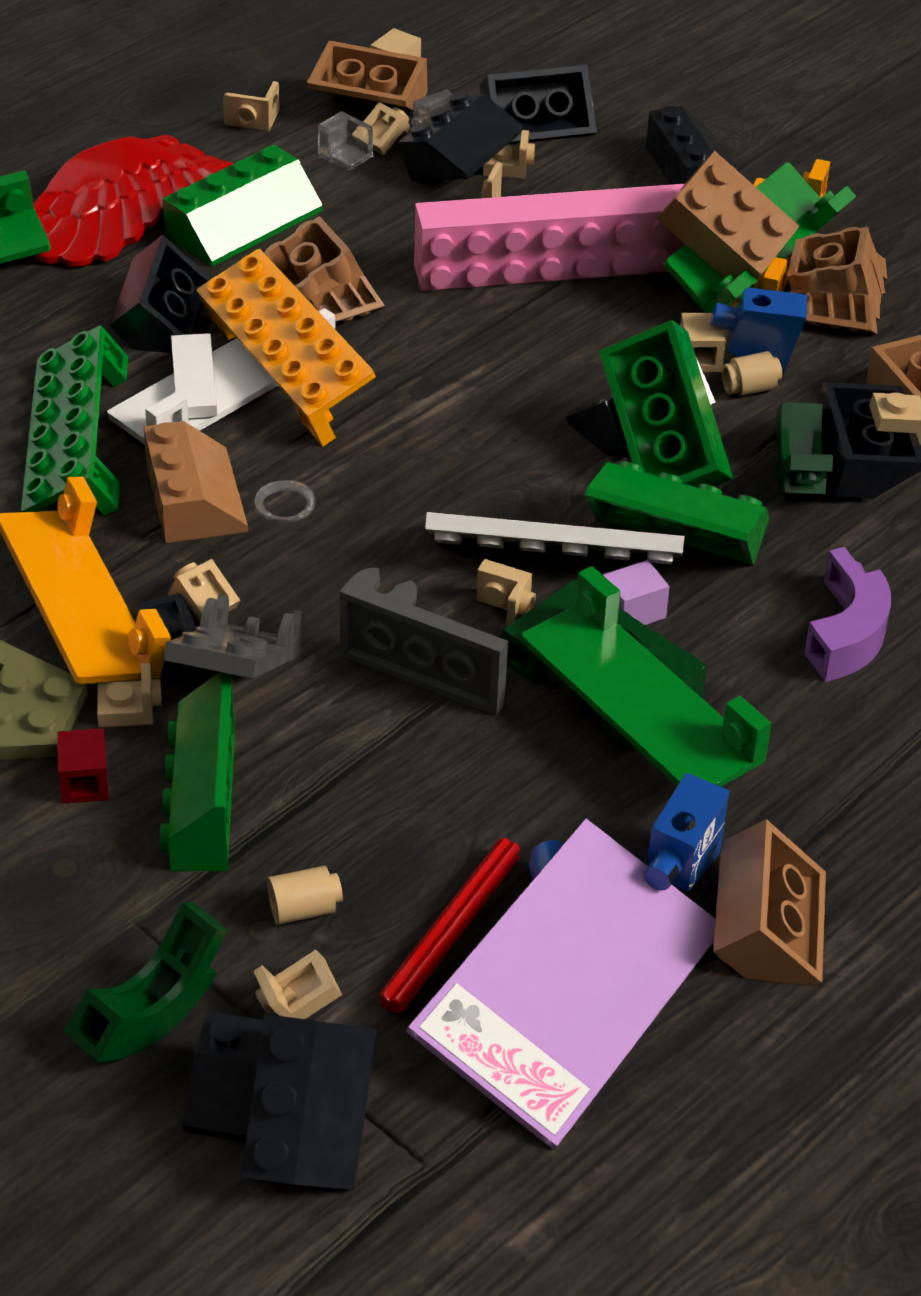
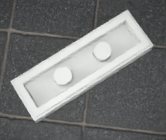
M210 333L171 336L175 392L187 398L188 419L217 416Z

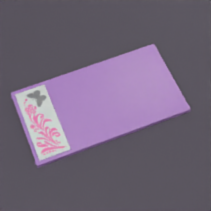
M588 819L582 822L405 1031L553 1150L558 1146L711 946L715 936L716 919L673 885L663 891L650 886L644 877V872L648 866Z

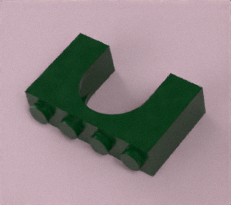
M576 580L570 581L503 629V639L508 641L507 665L533 683L550 672L551 669L521 642L522 633L575 606L577 594ZM619 609L617 623L702 698L704 695L707 665L694 655L689 654L667 640L660 633L653 631L636 620L629 613ZM601 716L600 729L635 751L636 748Z

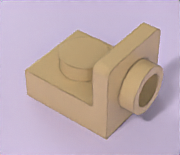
M379 102L354 132L357 141L384 156L399 136L405 137L410 133L409 118L401 109L395 106L391 109Z
M522 130L520 147L508 144L483 165V176H489L496 162L502 163V177L525 179L527 165L534 164L535 144L528 143L529 131Z
M212 559L199 566L193 562L181 568L174 575L175 581L168 592L169 596L181 593L185 603L199 623L208 598L217 599L219 594L228 596L229 611L235 609L240 602L239 597Z
M487 559L483 560L478 568L477 601L507 610L506 627L534 608L536 593L531 592L532 573Z
M141 663V681L98 683L97 716L99 727L153 725V706H162L161 681L160 679H152L151 663Z

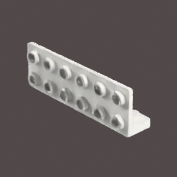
M325 308L320 310L319 313L335 329V314ZM236 338L212 352L217 416L188 419L187 398L175 392L173 373L107 411L108 419L145 445L143 426L185 421L200 431L277 387L278 384Z

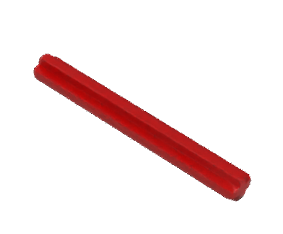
M501 838L494 844L381 990L380 1005L384 1009L390 1010L393 1014H399L404 1011L519 860L518 852L520 847L516 842H510L507 838Z

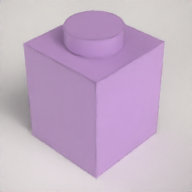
M649 560L603 574L620 590L619 609L629 613L644 625L666 618L670 586Z

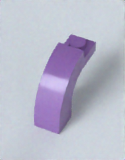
M845 547L829 551L824 583L845 610L839 614L809 623L804 653L825 682L850 675L874 659L882 647L891 608V591L882 571L879 569L865 573L862 565L854 560Z

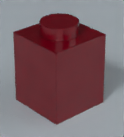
M104 728L57 731L58 774L62 804L108 801V767Z

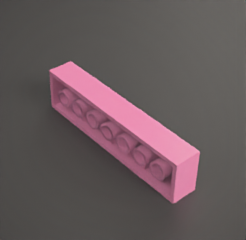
M684 184L415 203L414 266L421 291L669 272L663 265L664 261L684 246L685 243L656 218Z

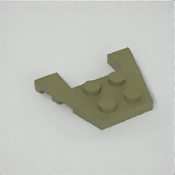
M1 640L0 760L58 757L57 731H71L88 695L87 684H77L70 673Z

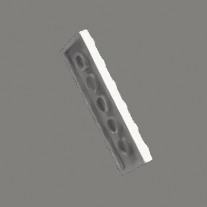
M427 512L425 529L431 535H435L434 540H437V543L462 545L463 538L477 539L479 547L504 549V542L520 543L519 548H521V551L546 553L547 545L562 547L563 555L587 557L588 549L605 551V559L623 561L630 560V553L647 555L646 560H649L650 563L666 565L672 564L673 557H681L684 545V536L432 512Z

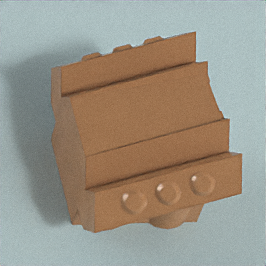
M320 216L314 220L304 222L296 229L295 233L283 241L270 245L264 252L318 311L325 308L335 314V325L340 321H350L356 316H366L371 311L385 306L364 276L351 250Z
M849 227L835 233H817L796 239L787 278L791 287V293L807 295L805 323L815 327L827 326L835 330L839 328L846 329L854 333L859 331L878 334L876 319L880 320L881 297L885 294L884 279H887L886 259L876 252L869 228Z

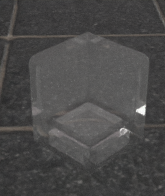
M342 111L318 125V156L346 170L354 169L373 157L372 126Z

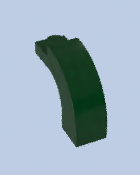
M782 402L777 408L776 463L778 483L782 493L826 494V477L832 472L833 455H823L822 404Z
M182 902L162 942L149 962L135 976L121 985L107 989H86L64 1033L98 1062L120 1060L148 1048L177 1026L209 988L217 974L209 966L229 930L195 903Z

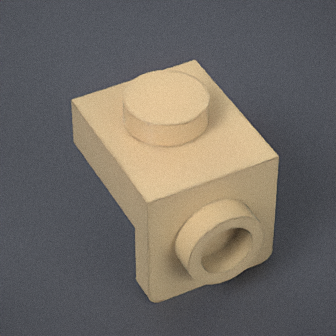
M873 393L869 407L877 431L916 433L921 445L920 396L904 395L901 393Z
M317 950L306 955L276 976H273L263 965L254 970V974L261 987L255 993L267 1014L306 1019L342 995L324 957Z

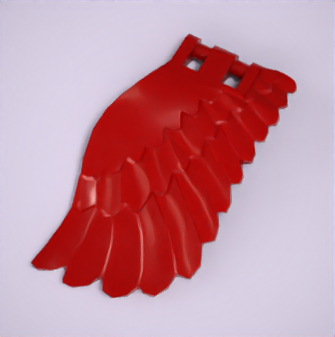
M170 135L148 139L125 137L83 150L62 166L52 178L46 190L33 203L34 209L50 241L51 250L32 257L37 262L48 264L63 262L64 265L69 267L86 266L95 260L107 262L118 256L126 244L137 243L143 236L146 227H153L159 222L163 213L164 197L234 163L220 160L212 155L205 156L203 151L187 143L180 144L177 138Z

